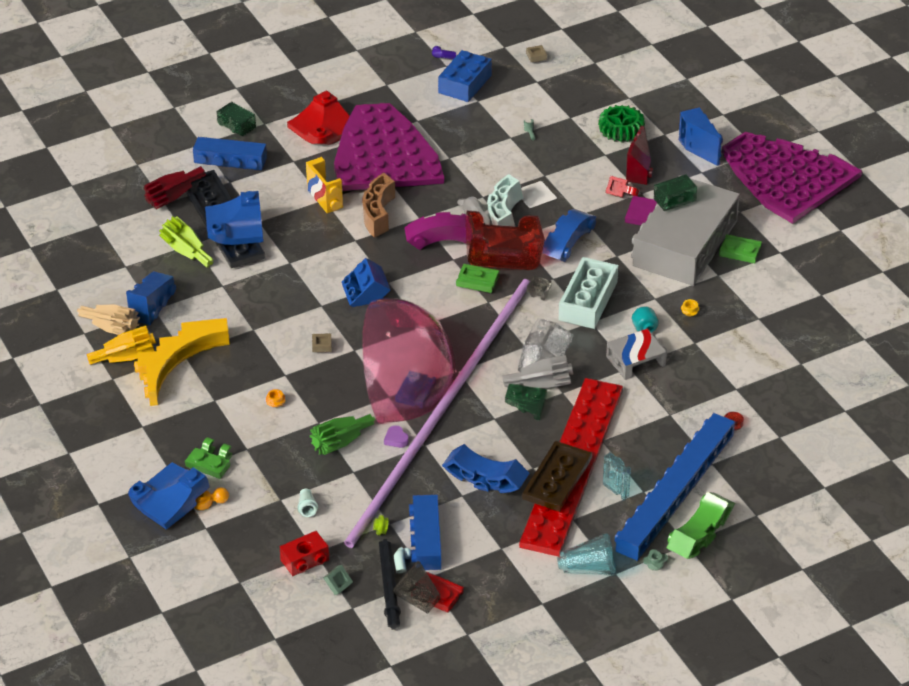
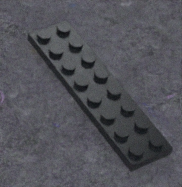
M215 170L205 172L206 176L192 182V187L186 191L206 227L205 207L232 200ZM215 242L230 268L265 259V252L259 243L225 245Z

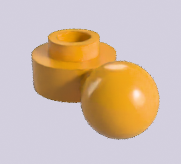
M223 487L215 489L212 494L206 490L195 499L197 505L194 508L196 510H206L214 501L220 504L225 503L229 498V492Z

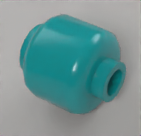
M639 307L632 314V323L638 332L648 329L653 333L658 328L659 320L652 308Z

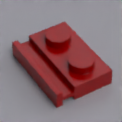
M426 572L425 577L421 578L411 591V597L448 613L458 601L459 596L463 594V587Z

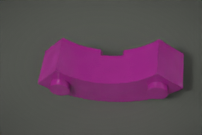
M450 212L435 213V216L418 218L405 227L407 242L419 250L431 243L442 240H456L472 246L484 236L481 221L463 213L461 215L450 214Z

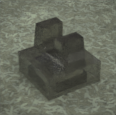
M534 276L527 285V292L530 293L531 297L537 295L544 301L548 296L549 289L552 287V281Z

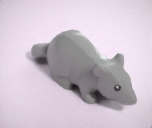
M476 197L458 199L457 203L463 206L464 214L480 220L483 228L491 230L490 218L488 216L489 211L483 210L481 202Z

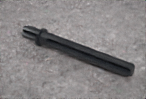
M383 539V541L379 542V553L386 607L384 615L387 617L388 627L391 630H395L400 627L399 615L401 614V609L398 607L391 542Z

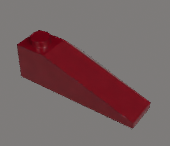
M641 126L637 136L634 137V141L631 142L627 153L626 180L632 183L647 185L648 179L653 176V168H651V157L645 126Z

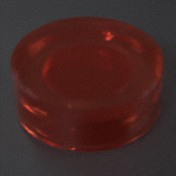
M728 412L725 414L724 417L735 421L734 430H739L743 427L744 417L740 413Z

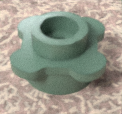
M653 549L649 551L647 557H644L643 562L649 569L657 571L663 568L664 562L668 561V556Z

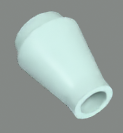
M302 489L300 491L297 509L304 517L313 516L318 509V504L310 489Z

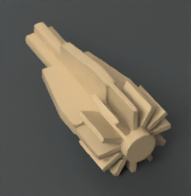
M114 304L96 305V309L81 305L80 309H77L79 317L92 319V324L109 333L120 335L139 326L137 320L140 317H137L138 312L135 309Z

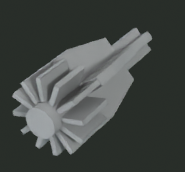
M566 355L541 359L522 367L519 373L503 375L504 387L524 384L526 388H551L571 384L570 375H573V368L571 363L568 364Z

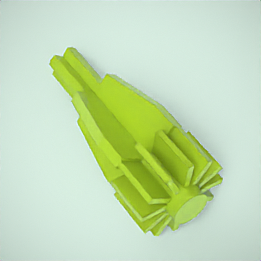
M172 216L171 221L167 219V222L162 224L163 229L159 230L161 233L159 236L176 252L192 260L197 258L207 268L214 263V259L202 249L204 245L195 231L178 216Z

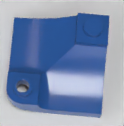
M259 191L240 192L241 195L231 201L206 206L208 238L225 245L263 242Z
M171 462L149 481L143 483L139 480L129 489L128 495L133 505L139 511L167 530L197 505L195 499L209 489L210 485L206 475L194 467L187 470Z

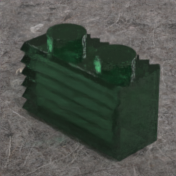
M230 102L216 111L218 124L227 127L233 133L244 136L256 128L255 114L250 113V111L245 110L240 105L238 106L235 102Z

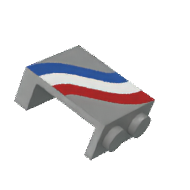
M648 329L607 342L606 357L624 380L632 378V366L656 359L664 367L666 365L667 351L665 347L660 345L656 336L652 335Z

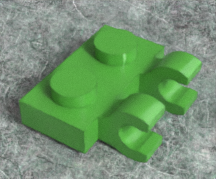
M207 437L203 441L201 449L195 448L185 460V465L191 469L194 467L202 473L221 479L230 467L229 459L233 455L229 452L231 446L223 444L218 456L212 454L215 450V446H212L214 439Z

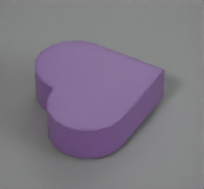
M391 426L384 438V445L399 448L408 445V435L403 432L400 426Z

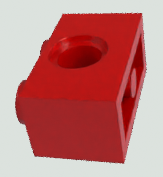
M317 530L279 546L281 562L292 576L329 561V546Z

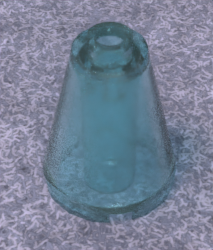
M608 533L560 552L561 556L557 557L558 567L563 569L564 573L616 574L614 553Z

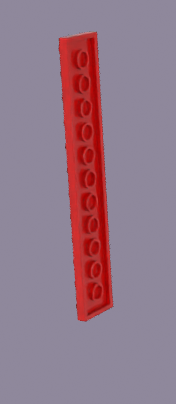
M585 378L560 442L592 452V459L560 512L534 504L520 539L519 548L560 556L623 392L622 385Z

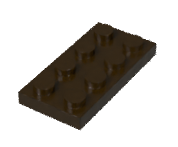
M555 441L523 491L522 499L560 512L590 463L592 452Z

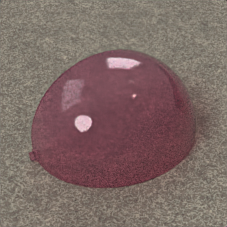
M382 298L370 302L363 327V363L367 391L376 420L379 424H383L384 422H400L420 417L433 410L439 404L454 382L455 356L451 340L437 318L416 303L398 298Z

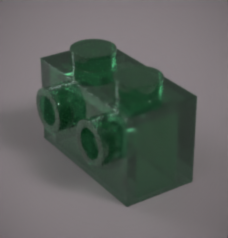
M687 174L654 185V200L663 211L694 202L697 199V186Z

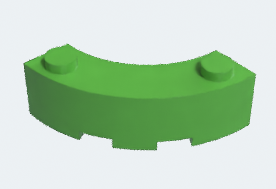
M707 492L701 498L700 506L691 519L682 527L670 533L667 540V549L686 559L699 555V549L703 546L707 548L715 539L716 533L714 532L720 525L724 526L735 503L715 492Z

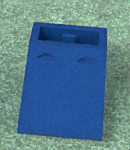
M700 107L680 112L678 140L685 150L719 166L720 158L722 157V135L717 132L714 124H711L707 115L703 113Z

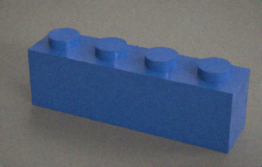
M198 137L193 147L194 163L263 170L267 159V149L264 143Z
M438 495L413 496V504H409V517L414 516V519H410V532H414V534H411V547H415V550H411L412 562H416V571L441 570Z

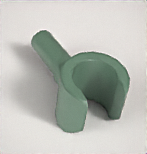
M531 119L530 123L524 120V131L530 134L531 140H535L533 133L534 120Z

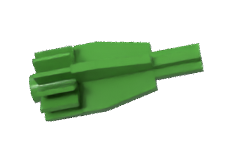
M371 414L355 419L354 416L341 417L314 426L310 430L312 433L310 435V438H312L311 444L315 446V451L319 450L320 455H326L347 446L361 435L360 430L374 425L375 418Z

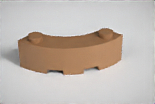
M385 173L372 180L369 188L363 194L364 224L374 238L389 231L388 213L384 210V207L391 200L395 199V181Z

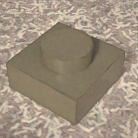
M542 45L526 48V54L531 63L547 60V53Z
M331 333L312 334V352H332Z

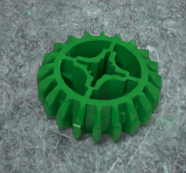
M615 105V107L609 106L608 109H604L599 116L598 125L600 133H603V136L607 137L608 140L628 142L630 139L634 140L641 126H645V118L641 111L636 110L635 107Z

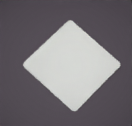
M542 181L521 188L522 200L529 208L557 199Z

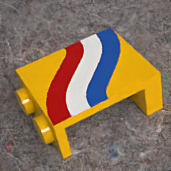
M322 157L306 162L307 189L327 214L342 209V180L339 178L326 182L325 160Z

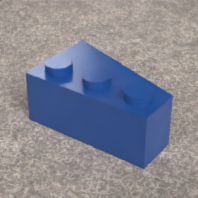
M155 271L143 278V283L134 285L135 289L126 291L128 308L135 309L138 312L137 317H140L137 322L151 325L153 320L158 317L161 309L166 306L168 299L176 291L173 276Z

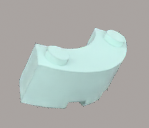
M510 174L494 186L495 190L492 194H489L487 201L492 227L501 239L516 230L511 210L517 202L523 199L520 181Z

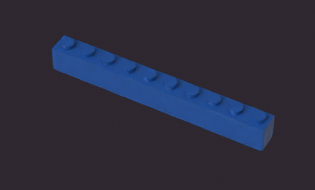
M713 413L709 419L704 421L700 431L695 432L693 440L685 445L682 454L677 455L672 467H668L664 477L657 481L654 490L646 495L642 505H638L633 517H629L622 531L619 530L614 539L616 542V552L636 561L640 559L734 436L735 421Z

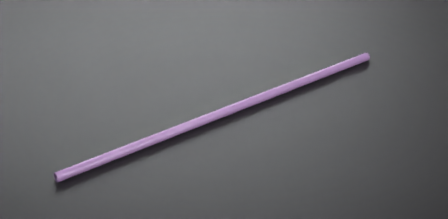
M522 280L344 541L347 547H354L530 287L531 283L529 280Z

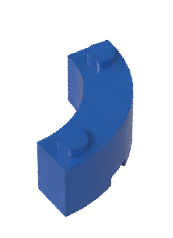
M577 209L568 210V215H562L556 222L555 231L553 233L549 232L540 253L566 262L577 240L594 229L596 216Z
M465 444L452 450L442 464L450 474L460 481L465 479L473 483L474 488L487 492L490 489L499 490L500 493L516 491L520 489L530 474L517 459L507 462L490 460L475 453Z

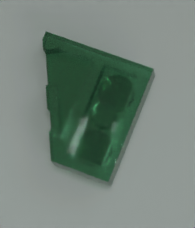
M509 384L505 395V403L518 408L523 413L527 411L533 414L534 419L540 421L547 398V389Z

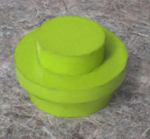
M381 514L378 518L374 519L373 530H376L377 535H381V533L386 534L388 529V518Z

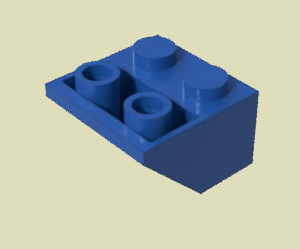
M368 258L359 263L341 282L351 307L378 303L390 291L382 266Z

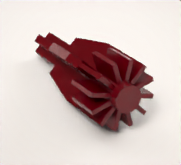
M202 166L186 174L183 170L164 175L144 185L146 201L157 210L177 200L192 187V182L206 176L205 170Z

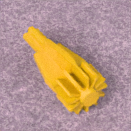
M143 326L118 335L103 344V349L86 355L90 365L107 359L109 363L132 361L138 359L137 353L155 351L153 344H156L153 333H149L147 326Z

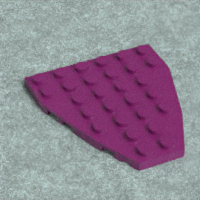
M390 103L355 105L344 126L334 161L336 179L340 178L342 180V191L368 189L370 182L383 173L395 181V187L444 184V175L439 156L415 126Z
M749 132L740 134L723 145L721 150L735 175L760 203L792 224L862 176V170L836 155L829 154L827 157L820 155L819 150L816 149L807 151L800 144L778 138L776 142L766 140L764 135H755Z

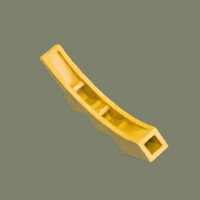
M227 318L181 323L182 330L178 331V336L159 338L160 346H156L157 351L137 353L138 361H134L135 373H139L140 380H144V385H148V387H144L145 399L149 398L150 406L158 405L161 386L168 374L177 365L201 351L230 345Z

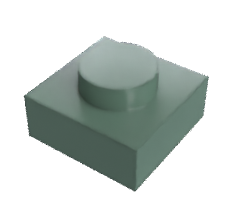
M338 565L323 577L334 595L341 593L353 583L342 565Z

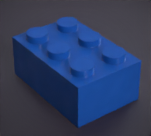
M461 50L438 76V93L469 102L492 76V59Z

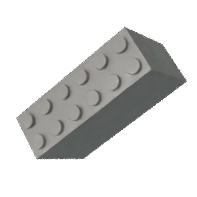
M679 175L675 181H672L670 189L664 192L662 200L657 202L655 210L649 213L647 221L642 223L639 232L634 234L632 238L634 247L631 253L633 266L694 286L722 245L726 234H729L737 223L740 194Z

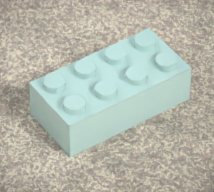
M582 257L559 302V321L595 329L618 282V265Z

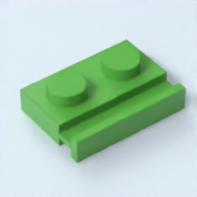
M726 234L719 251V256L755 264L762 242Z
M463 264L458 279H456V286L492 293L499 278V270Z

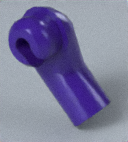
M440 46L432 48V55L435 58L453 60L456 57L455 51L442 50Z

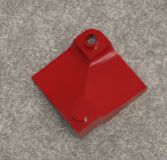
M326 90L314 96L313 101L305 110L288 121L287 128L311 144H333L340 141L344 126L350 116L342 108L337 97Z

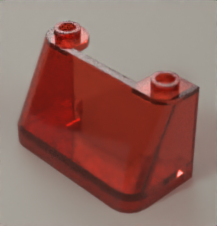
M466 211L467 259L471 265L533 270L539 266L545 237L538 216H524L520 219L518 227L483 224L484 220L480 212Z

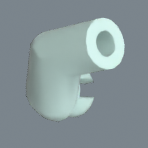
M400 547L394 554L396 573L406 572L405 559L411 558L410 548Z

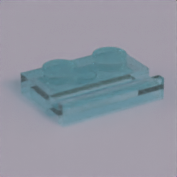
M609 452L604 456L603 485L616 495L620 494L621 499L625 500L629 497L631 467L628 466L626 468L624 462L619 457Z

